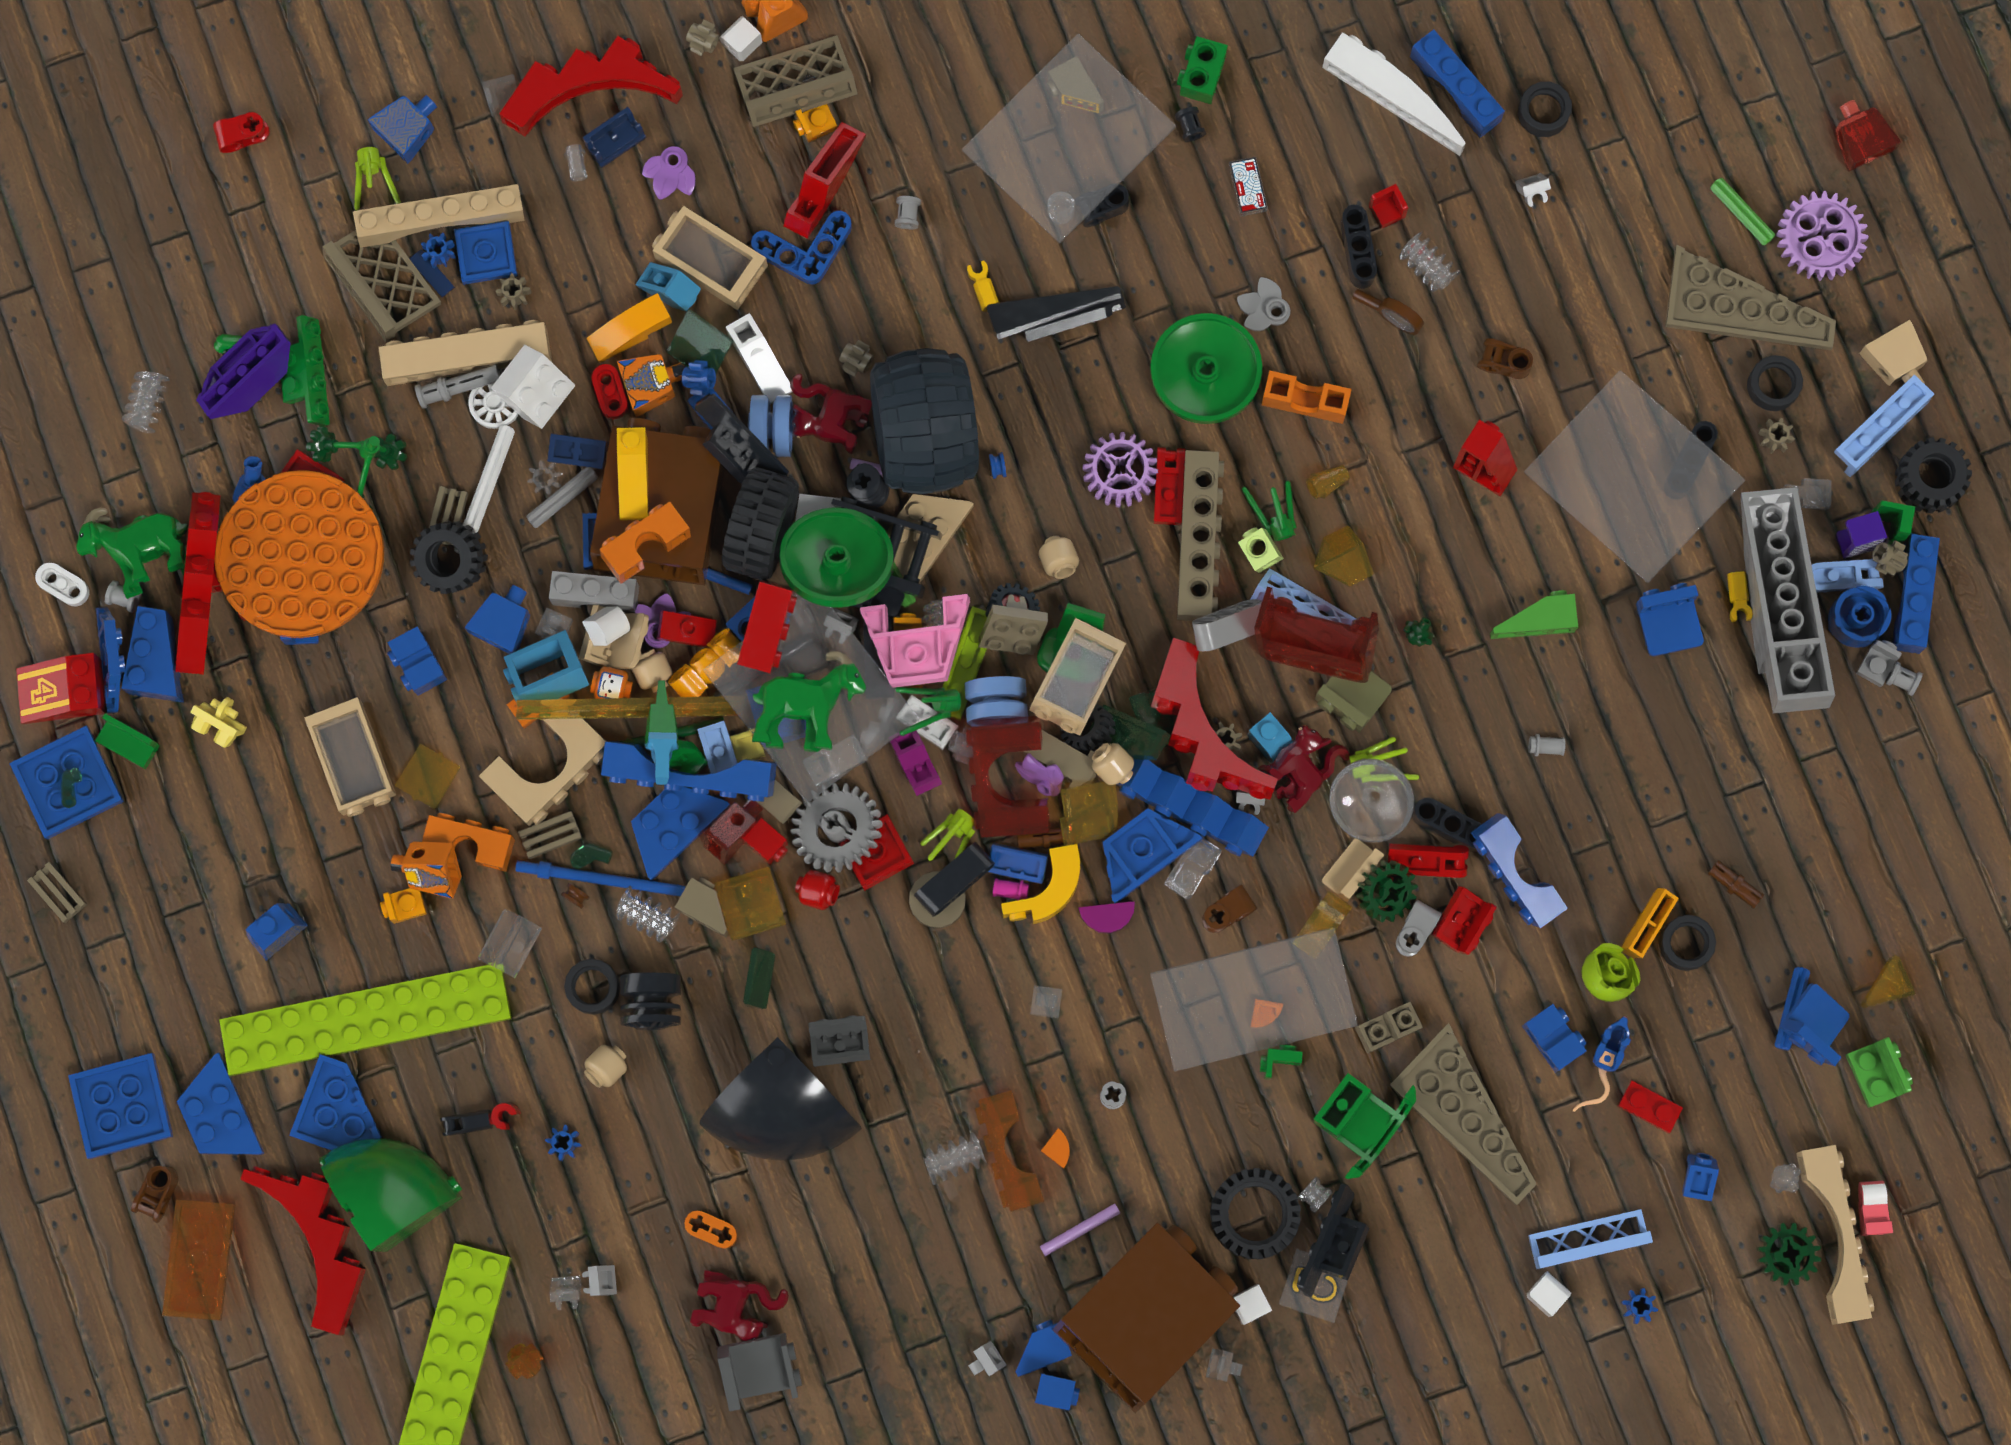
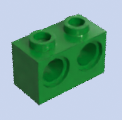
M1196 36L1194 45L1189 44L1184 60L1188 61L1186 70L1181 69L1178 76L1177 85L1181 86L1180 96L1212 104L1226 59L1228 45ZM1202 53H1207L1211 55L1212 59L1202 61L1198 56ZM1194 78H1200L1204 81V84L1194 86L1190 81Z

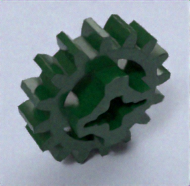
M1380 860V867L1374 864L1370 865L1372 872L1370 874L1364 872L1362 875L1366 879L1365 882L1358 883V886L1363 889L1362 892L1357 894V898L1363 900L1359 905L1360 908L1366 910V915L1380 922H1384L1385 919L1394 922L1395 915L1403 918V909L1411 910L1412 906L1409 904V901L1417 898V896L1412 894V890L1418 888L1417 884L1411 882L1415 875L1408 871L1409 868L1394 860H1391L1389 863Z
M1784 1223L1778 1225V1232L1771 1227L1768 1229L1770 1237L1761 1236L1760 1239L1765 1245L1756 1249L1758 1252L1763 1253V1257L1757 1259V1263H1765L1766 1267L1763 1268L1762 1273L1771 1272L1770 1281L1775 1282L1778 1278H1781V1285L1787 1286L1789 1279H1791L1793 1286L1799 1285V1277L1804 1281H1808L1810 1278L1807 1272L1816 1273L1818 1271L1813 1266V1263L1821 1261L1820 1257L1815 1256V1252L1820 1250L1821 1247L1813 1246L1812 1242L1816 1238L1815 1235L1809 1237L1805 1235L1808 1228L1802 1227L1797 1231L1796 1223H1791L1789 1229L1786 1228ZM1793 1236L1800 1239L1805 1246L1795 1243ZM1778 1238V1246L1773 1253H1770L1772 1244ZM1788 1249L1789 1251H1794L1795 1256L1790 1259L1784 1258L1783 1252H1786ZM1804 1256H1807L1804 1267L1799 1271V1263ZM1777 1262L1783 1266L1787 1273L1779 1271L1773 1263Z

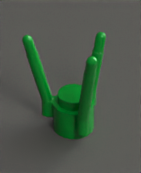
M1290 481L1285 482L1288 518L1282 512L1276 488L1272 487L1270 489L1277 514L1276 517L1270 519L1272 524H1269L1248 489L1243 487L1242 492L1269 535L1273 536L1275 542L1296 535L1294 529L1297 526L1294 520Z
M896 688L898 693L933 695L923 697L921 701L923 703H932L934 710L939 711V714L899 732L901 736L941 719L951 718V712L959 711L961 708V696L957 689Z

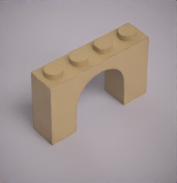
M562 698L555 700L540 715L543 722L564 741L567 748L566 765L555 779L540 784L528 782L522 779L499 756L479 775L482 781L529 827L533 824L538 825L548 815L547 810L554 803L559 805L568 796L567 790L574 783L579 785L589 774L587 770L594 763L599 765L603 762L606 741Z

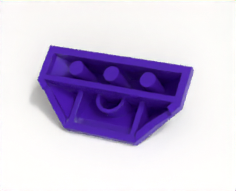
M274 323L270 324V326L249 330L210 368L203 383L202 392L198 394L196 399L210 419L248 411L287 374L291 343L277 324Z

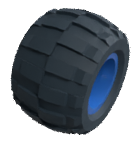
M923 348L902 351L886 357L885 362L875 363L870 372L871 400L877 450L884 482L891 489L901 488L903 492L927 494L947 491L962 485L964 480L973 479L979 469V445L974 399L965 360L957 353L948 354L945 350Z

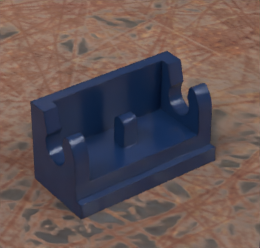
M626 107L585 135L583 140L588 151L599 166L603 168L644 140L646 135L641 124L635 120L629 107Z
M551 434L547 461L603 469L606 465L609 442Z

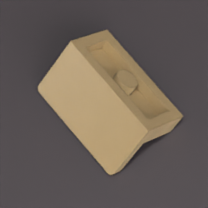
M1355 838L1321 882L1344 901L1348 902L1359 889L1358 883L1366 880L1362 874L1364 872L1370 874L1372 872L1370 865L1374 864L1377 866L1384 857V854L1376 848L1374 850L1370 849L1358 838Z

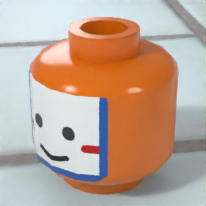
M603 666L599 671L594 672L590 693H594V698L598 702L619 706L622 704L624 697L630 698L633 682L628 681L627 671Z

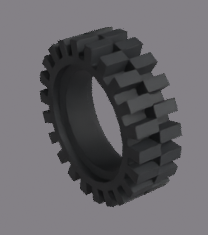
M1260 1168L1245 1169L1231 1175L1220 1185L1211 1203V1225L1218 1241L1234 1255L1244 1257L1245 1259L1259 1260L1281 1252L1292 1242L1301 1220V1208L1298 1203L1297 1194L1294 1193L1292 1186L1280 1175H1276L1269 1170H1261ZM1260 1187L1275 1195L1281 1205V1225L1277 1232L1266 1240L1249 1241L1244 1239L1234 1231L1230 1224L1228 1214L1230 1203L1233 1197L1245 1188Z

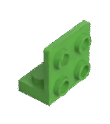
M1889 1037L1846 1054V1058L1868 1108L1912 1091L1910 1086L1913 1084L1911 1075L1906 1068H1902L1898 1059L1901 1057L1900 1050L1894 1041L1891 1042Z

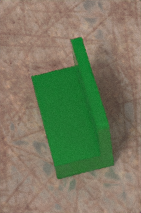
M1882 500L1871 511V513L1878 511L1881 521L1891 523L1889 540L1893 542L1896 540L1902 543L1911 534L1915 506Z
M104 713L102 719L106 723L95 742L146 770L160 745Z

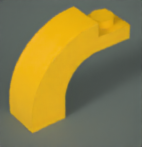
M1073 844L1049 849L1052 866L1050 884L1036 897L1001 903L1003 918L1009 917L1010 921H1019L1026 919V914L1031 913L1033 924H1037L1054 917L1064 909L1073 897L1079 881L1080 857L1078 845Z

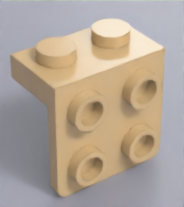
M593 605L590 616L605 607ZM644 613L625 614L630 624V631L607 646H594L586 631L578 659L600 667L635 668L641 658V646L648 632L649 616Z

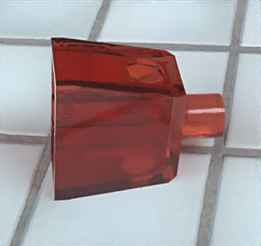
M1855 100L1849 101L1840 107L1845 120L1839 123L1835 129V134L1848 172L1895 151L1901 143L1898 136L1875 107L1860 112Z
M748 800L743 807L738 803H734L705 832L703 847L725 865L744 844L743 838L756 824L755 818L763 810L761 805L752 800Z

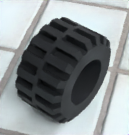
M1934 437L1928 438L1925 442L1922 440L1917 442L1900 459L1899 466L1895 470V475L1898 478L1894 482L1895 487L1901 488L1898 492L1900 498L1903 496L1907 498L1905 501L1907 505L1913 503L1916 505L1915 510L1919 512L1924 508L1926 513L1932 514L1935 510L1939 513L1947 507H1952L1966 493L1965 491L1971 483L1968 480L1972 476V470L1967 469L1971 463L1969 459L1964 460L1965 452L1963 449L1960 451L1955 449L1956 443L1951 442L1948 445L1945 444L1946 439L1939 438L1937 441L1934 440ZM1934 463L1941 467L1946 474V487L1936 489L1926 485L1919 474L1920 464Z
M451 521L443 522L424 529L420 532L421 536L416 537L413 542L416 544V547L411 548L410 555H414V560H410L411 566H416L417 569L413 574L416 578H422L420 584L424 587L429 585L430 591H440L441 594L454 593L473 586L472 583L478 582L481 578L479 574L485 572L486 566L483 565V562L488 560V554H483L482 549H486L485 543L480 544L478 541L481 535L478 532L472 533L473 528L471 526H463V523L458 521L453 523ZM444 541L453 544L460 554V566L454 574L445 571L438 562V549Z

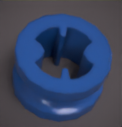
M1000 452L998 456L989 454L992 478L996 479L998 475L1007 477L1003 452Z

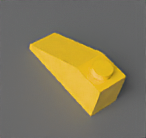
M617 428L620 520L644 519L648 516V442L646 428Z

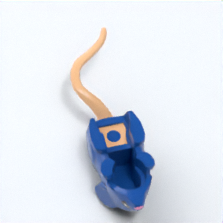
M1627 1017L1620 1018L1604 1031L1593 1057V1063L1598 1067L1600 1079L1605 1088L1604 1094L1600 1098L1579 1103L1574 1107V1112L1582 1106L1602 1103L1608 1097L1610 1085L1606 1073L1614 1072L1618 1069L1623 1061L1625 1049L1631 1041L1629 1039L1630 1032Z

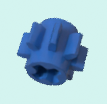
M441 233L439 237L429 234L430 239L427 243H421L422 248L427 251L421 255L424 261L431 259L432 268H435L437 264H443L445 267H448V260L456 257L454 252L449 250L455 246L453 240L445 242L446 236L444 233ZM440 247L442 252L437 254L435 248Z
M695 360L694 363H689V367L683 369L682 384L686 388H691V395L709 393V389L715 386L716 373L713 368H707L708 361Z
M564 1125L563 1131L559 1132L552 1128L554 1133L552 1139H545L547 1143L552 1145L548 1154L553 1155L558 1152L559 1161H563L565 1155L568 1154L575 1158L576 1156L573 1152L575 1147H582L575 1140L579 1132L575 1131L569 1134L568 1125ZM560 1137L570 1138L567 1142L569 1147L566 1150L562 1147H557L560 1145L558 1140Z
M1641 1288L1637 1296L1634 1291L1629 1290L1628 1295L1630 1299L1628 1301H1621V1304L1626 1305L1627 1308L1623 1316H1633L1634 1324L1639 1323L1640 1317H1643L1646 1322H1650L1651 1318L1648 1314L1658 1311L1656 1307H1652V1301L1655 1300L1656 1296H1645V1288ZM1642 1299L1641 1304L1645 1305L1646 1309L1638 1314L1637 1308L1633 1307V1302H1638Z

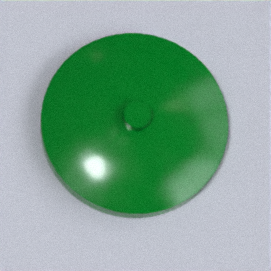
M1212 313L1190 315L1172 324L1160 336L1151 359V380L1160 401L1178 417L1199 424L1219 423L1237 416L1254 399L1262 377V358L1258 345L1252 335L1238 322L1226 316Z
M824 508L802 516L787 530L780 547V567L783 577L790 588L805 600L825 607H849L871 599L886 585L893 568V547L883 527L868 515L847 508Z

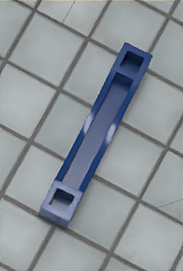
M606 741L601 776H609V782L626 783V779L637 780L638 786L654 787V782L656 783L655 763L652 756L639 744ZM744 759L733 767L713 774H690L669 768L668 783L664 785V789L681 791L682 786L692 787V793L709 794V790L720 791L719 796L736 798L737 793L748 795L747 800L764 802L765 797L773 796L777 762Z

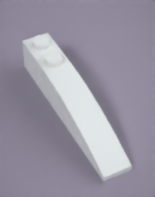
M1342 32L1324 58L1322 68L1460 156L1463 152L1465 141L1431 98L1409 77L1389 63L1382 53L1377 50H1369L1363 46L1360 39L1353 35L1348 36Z

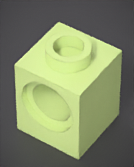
M1257 527L1248 530L1242 535L1244 539L1238 542L1253 569L1258 573L1284 559L1268 531L1264 528L1258 530ZM1264 541L1266 545L1264 553L1256 556L1253 551L1255 543Z

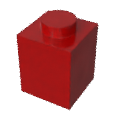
M762 818L743 838L744 843L769 865L774 860L778 863L788 852L786 848L788 845L787 839Z

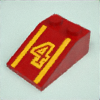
M95 653L64 656L16 668L21 724L106 713L101 658Z

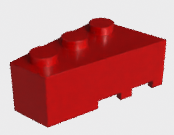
M1479 419L1461 447L1453 468L1501 497L1518 469L1504 434L1499 432L1500 428L1490 421L1483 422Z
M763 579L759 582L737 665L771 673L773 667H779L782 652L778 651L781 640L786 641L790 624H786L788 613L793 614L797 597L794 596V591L790 586Z

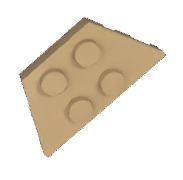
M913 494L896 517L920 525L921 521L937 525L936 530L942 533L941 540L933 537L930 538L918 576L920 582L974 507L972 502ZM891 525L886 532L889 538L893 529V525ZM904 529L894 560L902 577L908 573L920 533Z

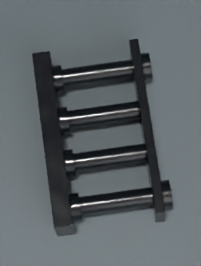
M843 496L841 500L832 499L831 504L835 508L856 510L868 515L876 522L880 521L893 525L890 535L893 547V563L904 529L920 533L907 575L904 574L902 579L892 576L894 572L892 571L884 587L922 599L925 587L919 584L920 579H918L930 538L933 537L939 540L942 538V533L936 530L937 525L921 521L920 525L862 508L857 506L858 501Z

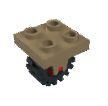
M1006 583L1005 587L1002 585L998 586L997 590L993 591L986 607L985 614L987 619L979 636V647L1022 655H1033L1048 623V613L1039 612V600H1034L1036 595L1033 592L1028 594V588L1025 586L1023 590L1019 589L1020 584L1016 583L1013 588L1011 583Z

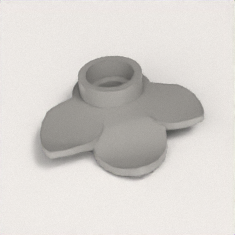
M1261 277L1258 282L1257 293H1246L1237 297L1240 309L1249 315L1245 320L1244 327L1250 330L1263 331L1270 325H1282L1289 319L1290 306L1282 299L1280 287L1270 279ZM1273 309H1279L1282 314L1280 316H1274L1272 315L1271 311Z

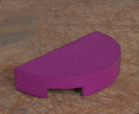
M1135 901L1078 907L1081 919L1089 928L1098 933L1110 934L1120 931L1129 923L1134 914Z

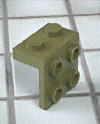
M1347 657L1325 685L1323 684L1317 692L1315 700L1318 701L1317 705L1329 714L1332 712L1338 716L1340 722L1351 731L1355 729L1360 733L1389 696L1392 688L1356 659Z

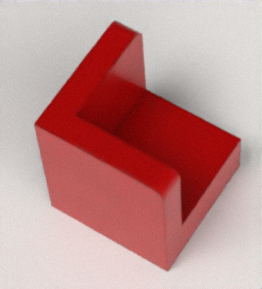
M1397 184L1373 194L1370 198L1369 207L1381 229L1406 218L1408 205Z

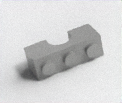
M552 571L549 600L553 606L581 608V605L618 606L625 613H635L638 603L639 584L636 579H628L620 584L616 577Z

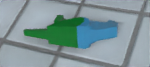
M658 680L656 704L650 705L645 736V748L651 750L652 759L655 763L657 785H666L668 783L669 761L672 757V752L679 748L673 704H668L665 680Z

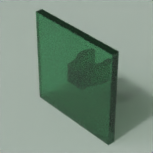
M688 309L667 353L682 362L686 367H689V363H694L695 360L708 361L707 368H713L717 374L733 340L694 311Z

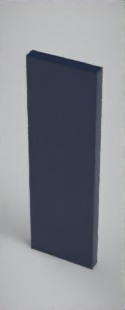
M420 249L409 259L443 298L455 287L437 266L432 268L431 259L424 261L421 255L425 252Z

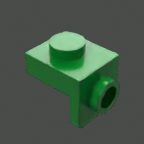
M678 740L679 748L672 752L669 768L678 769L685 773L698 774L707 765L708 761L693 742Z
M1279 1045V1049L1268 1048L1266 1055H1261L1260 1072L1265 1073L1264 1079H1271L1273 1063L1300 1066L1302 1064L1303 1052L1296 1051L1297 1047L1292 1045Z

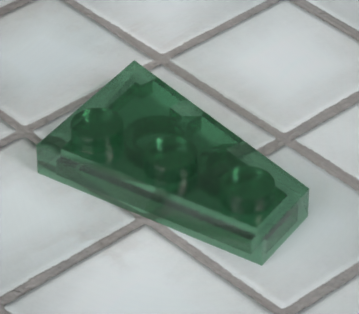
M1103 704L1102 707L1113 716L1112 719L1116 725L1112 726L1115 729V734L1109 735L1112 738L1111 743L1107 741L1105 743L1109 745L1112 743L1119 744L1133 759L1157 760L1171 735L1160 728ZM1093 722V724L1091 725V727H1090L1088 733L1092 730V728H1093V726H1094V722Z

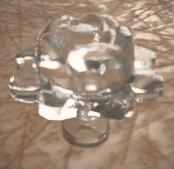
M1794 1163L1777 1166L1771 1175L1770 1187L1774 1188L1777 1193H1781L1783 1190L1790 1191L1791 1193L1796 1192L1799 1189L1797 1182L1799 1181L1798 1176L1801 1174V1170L1796 1168Z

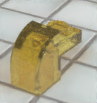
M1328 891L1293 941V944L1314 959H1317L1352 907Z

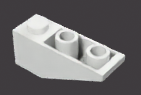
M749 313L726 326L728 337L763 395H767L770 405L774 403L777 395L792 393L793 391L790 388L791 385L751 314Z

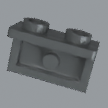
M851 1015L841 1019H820L816 1022L808 1023L814 1067L871 1060L865 1016Z

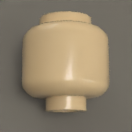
M1059 536L1049 537L1039 550V558L1047 575L1056 579H1064L1074 574L1079 564V557L1070 539Z
M654 649L642 653L635 668L631 669L639 687L643 690L651 688L653 693L657 692L658 680H665V686L667 687L669 686L667 680L673 675L663 652H655Z
M1105 743L1094 752L1092 756V769L1106 784H1125L1130 780L1133 775L1134 760L1119 744L1112 743L1109 745Z
M601 1045L585 1060L586 1070L584 1074L596 1087H610L627 1071V1065L624 1061L626 1055L617 1046L611 1048L607 1045Z

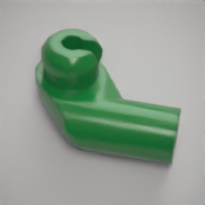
M221 334L216 337L214 349L218 353H226L242 337L239 335Z

